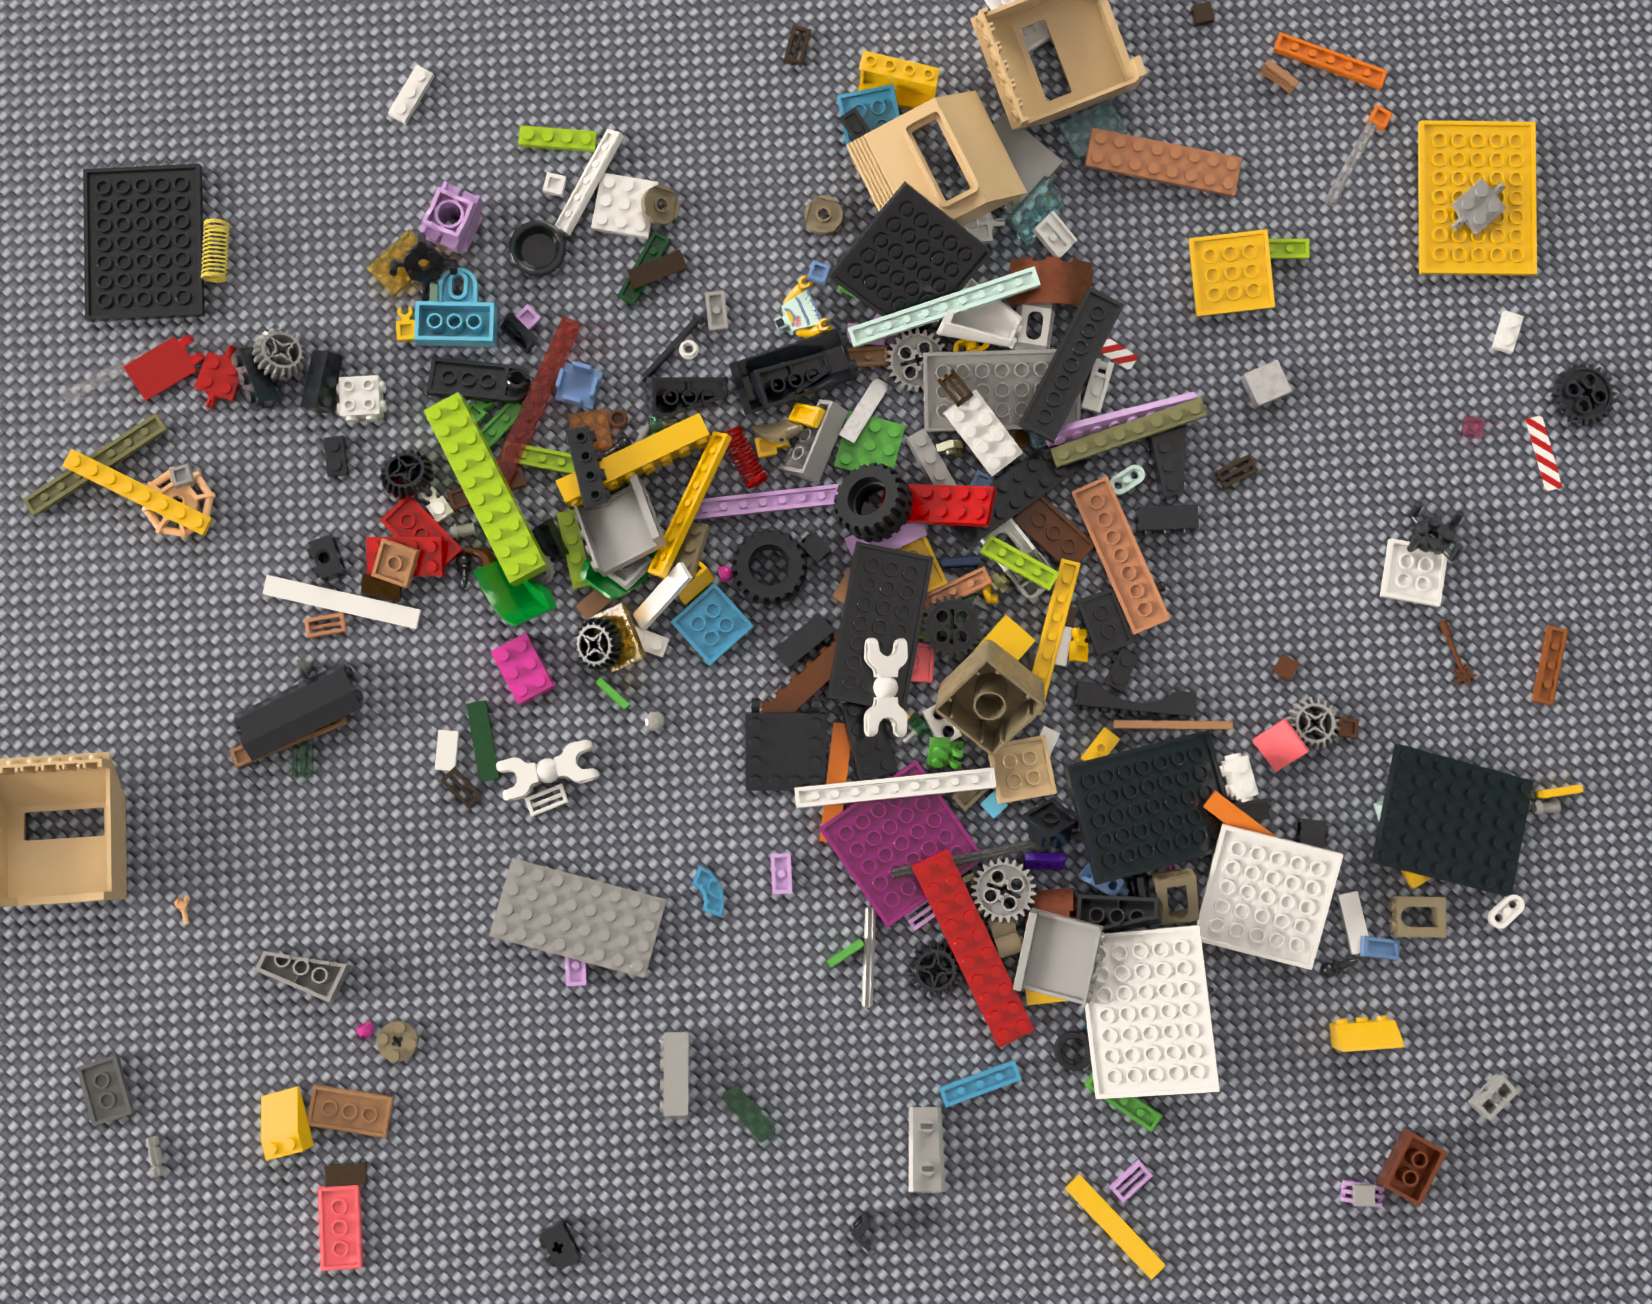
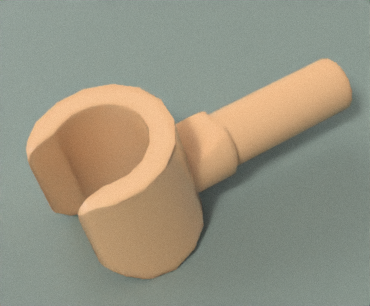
M180 895L175 901L176 908L182 912L184 924H189L187 905L190 902L189 895L184 897V902L181 900Z

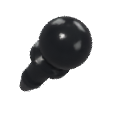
M620 437L617 443H612L613 447L601 455L602 459L632 445L631 440L628 437Z
M460 554L455 562L457 572L460 573V583L463 588H466L468 572L471 571V558L467 554Z
M1347 959L1338 963L1336 960L1332 963L1324 962L1320 966V973L1326 978H1331L1336 973L1340 974V969L1343 970L1358 963V959Z

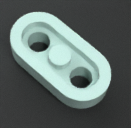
M1131 465L1112 477L1110 483L1116 496L1123 495L1144 480L1145 471L1139 465ZM1131 473H1135L1137 478L1133 479ZM1115 483H1119L1121 485V489H1116L1114 486Z

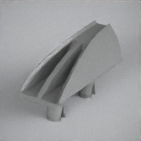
M910 1107L909 1193L946 1192L941 1107Z

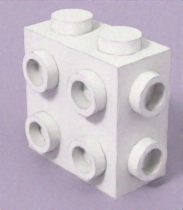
M378 375L339 377V384L336 385L337 395L340 398V403H337V412L346 422L356 423L359 422V419L375 422L378 421V418H384V412L387 411L386 401L383 400V393H386L385 381Z
M1241 753L1224 756L1225 760L1219 762V768L1226 784L1224 786L1227 797L1237 802L1253 800V796L1259 793L1248 755L1241 756Z

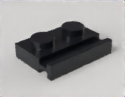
M547 519L532 530L545 556L550 557L552 563L569 554L553 519Z

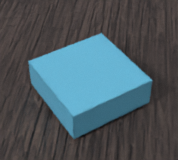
M995 791L980 803L982 808L993 819L1008 806L1007 803H997Z

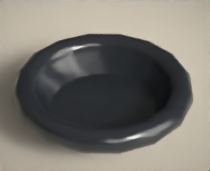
M532 220L522 224L514 231L509 241V255L512 263L519 271L529 276H545L553 273L561 266L566 256V241L563 233L555 225L543 220Z

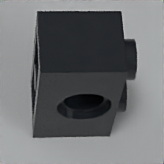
M329 534L308 542L309 548L307 552L310 559L315 562L314 572L317 578L327 582L348 574L334 536ZM329 554V561L327 563H323V556Z

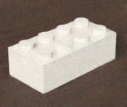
M973 389L971 391L974 395L959 407L956 404L952 405L943 414L992 477L1020 456L1023 451L978 391Z

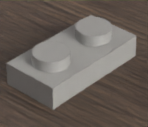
M724 290L705 292L709 332L728 330Z

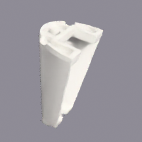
M971 278L962 290L979 285V283ZM1001 300L956 315L947 310L936 334L1005 346L1012 349L1017 339L1014 336L1017 337L1022 328L1019 325L1022 316Z

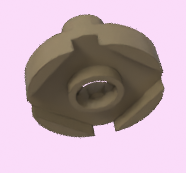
M656 185L645 191L641 200L642 215L645 219H648L655 225H666L678 216L680 204L678 198H675L672 189L664 185ZM659 200L661 201V205L664 206V208H662L661 210L657 207V203L659 202Z
M821 195L808 202L804 211L806 226L818 235L834 234L843 220V211L837 200L831 196ZM826 211V215L829 217L823 220L818 214Z
M392 1021L380 1030L376 1038L377 1047L385 1059H388L390 1062H401L410 1058L416 1052L419 1035L412 1024L404 1021ZM395 1036L397 1038L402 1037V1046L394 1045Z

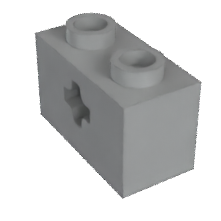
M1495 1074L1468 1103L1481 1117L1491 1121L1519 1091L1505 1077Z

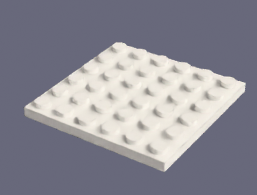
M1222 824L1199 909V920L1195 924L1200 925L1202 942L1312 970L1343 854Z

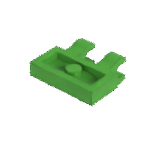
M930 737L927 767L947 768L948 764L953 769H961L962 762H956L955 760H961L964 750H957V748L963 749L964 742H950V738Z

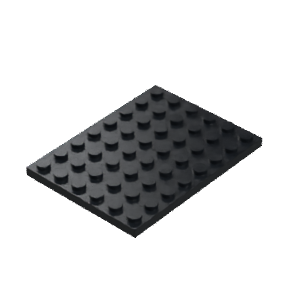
M200 164L83 169L85 320L87 322L204 317V280L201 278V270H203L201 268L203 266L202 246L204 244L202 166Z
M1209 730L1063 766L1095 885L1215 853L1221 826L1225 823L1205 809L1203 805L1215 790L1226 799L1228 797Z
M1395 744L1371 863L1508 897L1512 895L1534 781L1405 745Z

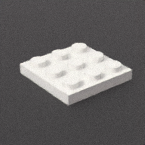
M604 173L599 182L591 229L593 231L649 240L652 223L642 215L641 200L646 190L659 185V183Z
M1388 539L1380 597L1439 607L1441 605L1447 564L1445 555H1433L1434 552L1428 551L1425 553L1420 549L1408 552L1407 546L1410 543L1409 541Z

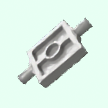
M1483 179L1477 181L1451 204L1459 218L1450 225L1453 228L1452 230L1457 231L1464 224L1474 235L1479 233L1506 209L1497 196L1506 188L1505 185L1500 182L1491 189Z

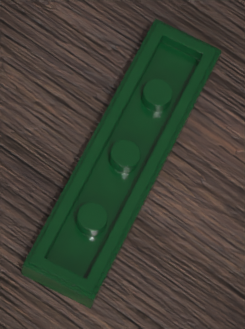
M654 230L634 267L662 257L669 247L671 239ZM627 277L617 298L635 307L647 285L633 289L629 277Z
M487 701L468 703L466 708L479 781L499 779L500 773L496 768L498 761Z

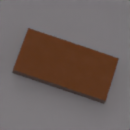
M1043 496L1018 513L1013 519L1018 527L1058 564H1060L1061 558L1080 563L1095 547L1093 541Z

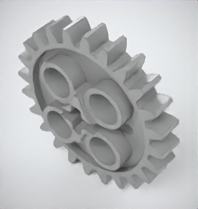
M916 328L914 334L911 330H908L907 336L902 332L900 333L901 339L895 337L894 341L896 344H889L892 351H886L890 358L885 359L886 362L890 363V366H887L886 369L892 370L889 377H896L893 383L900 381L899 388L907 385V391L914 387V392H918L919 387L923 391V361L919 362L918 366L916 363L900 366V363L915 359V355L917 358L923 357V353L919 350L921 343L928 346V352H947L941 350L945 344L938 345L940 338L932 339L934 336L933 332L927 336L926 329L920 334L919 328ZM902 348L909 350L910 355L907 359L902 358L900 355ZM907 367H911L914 370L912 378H908L905 375Z
M998 858L997 864L990 860V867L983 864L984 872L977 870L980 877H973L977 885L971 886L972 889L976 890L971 896L978 898L974 901V904L981 905L978 912L985 910V918L990 914L992 915L991 921L993 922L997 917L1000 924L1003 918H1006L1009 924L1011 917L1016 922L1018 921V914L1025 917L1023 910H1031L1028 903L1034 904L1035 901L1030 897L1036 896V893L1031 891V889L1036 887V884H1030L1034 877H1027L1030 870L1022 871L1023 864L1017 867L1016 860L1009 864L1008 858L1005 859L1004 863H1001L1000 858ZM997 872L1004 876V879L999 883L992 880L993 874ZM1012 881H1021L1023 884L1022 888L1014 890L1011 887ZM987 883L999 888L1007 886V891L1019 894L1021 898H1016L1008 893L1002 896L1000 895V890L988 887ZM993 891L996 894V899L991 902L987 901L985 894ZM1010 898L1015 901L1014 908H1005L1004 901Z

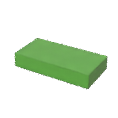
M600 677L596 681V684L624 710H628L632 706L604 679Z
M859 938L829 958L827 963L833 968L864 947V943Z

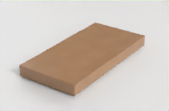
M314 1084L307 1116L308 1123L311 1127L387 1138L395 1096Z

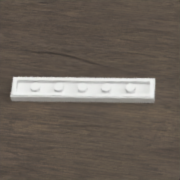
M606 130L555 223V226L563 234L570 236L624 138L621 132Z

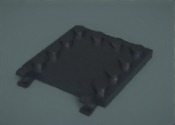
M752 698L751 712L745 713L746 791H795L794 788L825 785L826 712H820V698H812V712H760V698Z

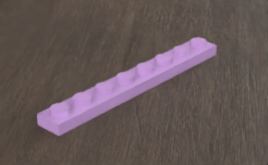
M1194 391L1063 424L1054 443L1047 440L1046 443L1048 447L1074 441L1196 399L1197 395Z
M840 484L705 498L702 500L693 521L832 506L836 504L834 498L838 494L837 488Z

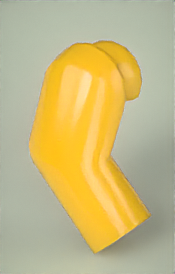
M992 585L982 590L986 603L990 605L998 603V594H992Z

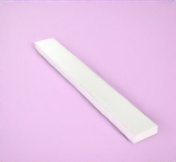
M270 575L266 577L263 590L265 595L418 629L422 612L420 609Z

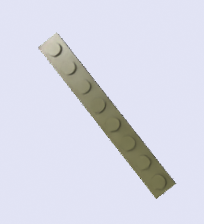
M1199 397L1053 447L1050 451L1056 468H1060L1203 419L1208 414L1202 398Z
M155 413L90 455L89 458L112 468L169 431L159 414ZM67 470L22 500L32 516L37 517L91 482V480L71 470Z

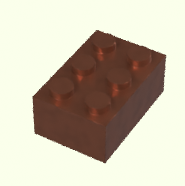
M1403 1128L1376 1182L1420 1207L1447 1151Z

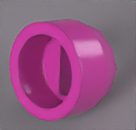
M729 566L718 568L722 583L733 578L732 569Z
M368 1021L358 1026L356 1031L361 1038L365 1039L373 1035L374 1028L371 1021Z

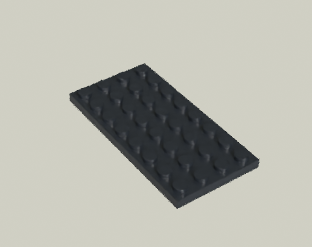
M855 542L826 698L872 707L874 697H877L873 689L877 678H874L872 668L864 660L865 641L867 638L877 639L880 652L884 656H889L892 653L895 640L904 638L907 641L908 659L898 670V677H895L898 691L894 697H898V704L905 711L934 557Z

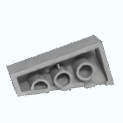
M821 399L816 407H820L826 412L818 428L807 426L804 432L797 436L799 440L795 447L790 448L787 452L789 457L784 464L781 462L778 469L801 479L817 483L820 481L848 413L847 410L835 402Z

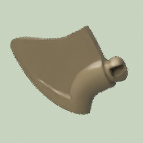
M788 419L777 423L755 425L752 427L755 435L776 444H785L790 438L804 432L801 423L792 424Z

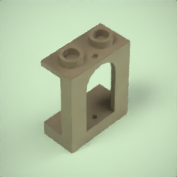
M1192 868L1152 873L1156 898H1159L1163 903L1162 924L1159 925L1170 926L1174 923H1191L1194 920H1199L1197 879ZM1186 885L1188 909L1169 912L1167 888Z
M1391 896L1389 910L1392 912V920L1389 922V929L1392 932V936L1447 938L1446 897ZM1407 907H1431L1432 927H1409L1403 923L1401 914Z

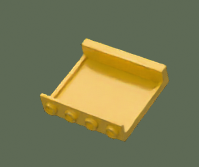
M863 50L859 65L861 72L858 91L894 84L898 107L912 110L935 98L940 68Z

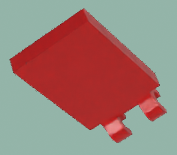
M188 334L179 341L176 337H172L123 366L145 401L198 371L195 365L205 360V356L202 352H198L192 357L190 356L185 347L195 342L191 335Z

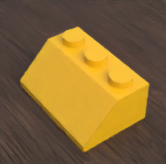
M1387 1015L1375 1016L1376 1019L1368 1020V1017H1356V1021L1339 1018L1335 1019L1336 1022L1329 1023L1331 1046L1342 1052L1404 1047V1042L1396 1021L1389 1019Z

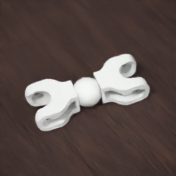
M867 638L865 641L864 660L872 668L874 678H877L873 685L874 693L877 697H874L872 707L864 714V732L868 737H873L878 733L879 723L883 718L888 719L892 723L893 733L897 737H904L907 733V714L899 706L898 697H894L898 691L895 677H898V670L908 659L907 641L904 638L895 640L892 653L889 656H884L880 652L877 639Z
M582 740L570 743L564 748L560 756L554 757V759L545 758L540 760L538 764L535 762L528 764L516 757L498 762L496 768L499 772H514L517 776L515 786L503 792V800L515 801L524 799L530 795L536 785L542 784L541 782L552 783L558 777L560 779L570 778L579 784L598 779L599 772L596 769H581L578 765L580 756L591 751L592 741Z

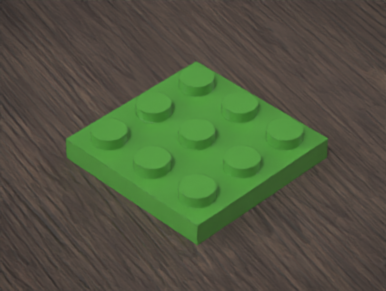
M849 410L846 422L848 421L853 411ZM871 416L854 443L844 437L841 438L834 468L851 472L853 469H860L859 466L864 464L869 466V463H877L878 465L882 463L894 469L905 425Z

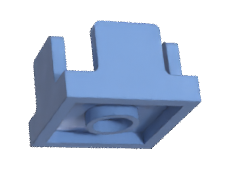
M573 361L572 364L565 362L564 368H560L555 387L557 392L555 401L593 411L604 375L603 372L594 370L591 365Z

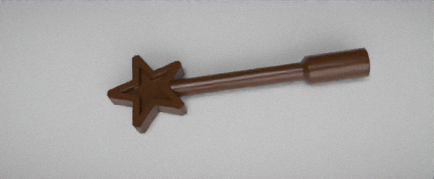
M1446 619L1439 621L1442 633L1448 641L1458 669L1453 670L1458 676L1454 683L1463 682L1466 687H1469L1470 678L1476 677V674L1469 672V665L1463 667Z

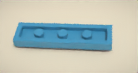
M1011 1060L938 1088L945 1107H949L1022 1079L1015 1060Z

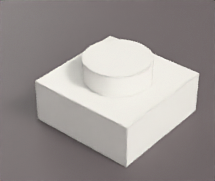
M547 172L543 193L563 197L567 181L566 176Z

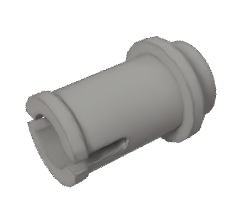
M474 522L463 525L454 524V526L450 527L452 538L459 539V537L476 535Z
M1537 800L1532 804V811L1538 816H1542L1545 813H1560L1561 805L1558 800L1545 802Z

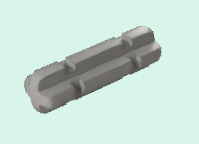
M152 1136L146 1139L147 1147L150 1148L148 1150L150 1165L153 1166L151 1171L153 1177H160L165 1174L164 1166L161 1164L163 1163L161 1147H158V1144H160L159 1137Z

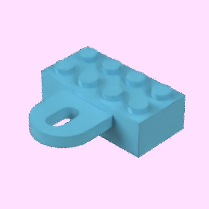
M458 267V273L451 275L449 269L439 280L438 301H416L414 340L419 346L497 347L498 308L493 302H478L479 285L472 272ZM462 277L464 279V291L461 295L456 296L453 293L454 280Z

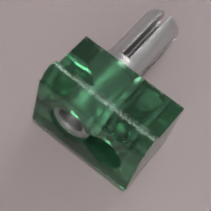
M648 418L650 436L662 431L665 426L677 424L678 422L665 423L674 422L677 419Z
M913 713L907 720L913 729L902 740L905 744H908L918 734L923 737L930 733L931 729L916 713Z

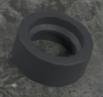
M1069 1031L1058 1037L1053 1051L1057 1062L1062 1067L1070 1071H1079L1090 1064L1089 1039L1080 1032ZM1070 1039L1081 1041L1085 1047V1056L1077 1063H1070L1062 1056V1046Z

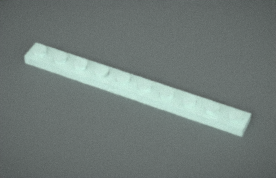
M1031 267L847 329L853 348H857L944 318L947 310L956 315L1038 288L1041 284L1035 267Z

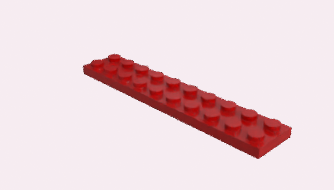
M948 848L911 865L998 1048L1035 1031L1016 990H1013L1014 985Z

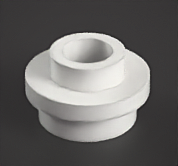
M686 340L681 343L679 352L684 359L691 360L698 355L699 348L694 341ZM689 347L693 349L691 353L685 352Z

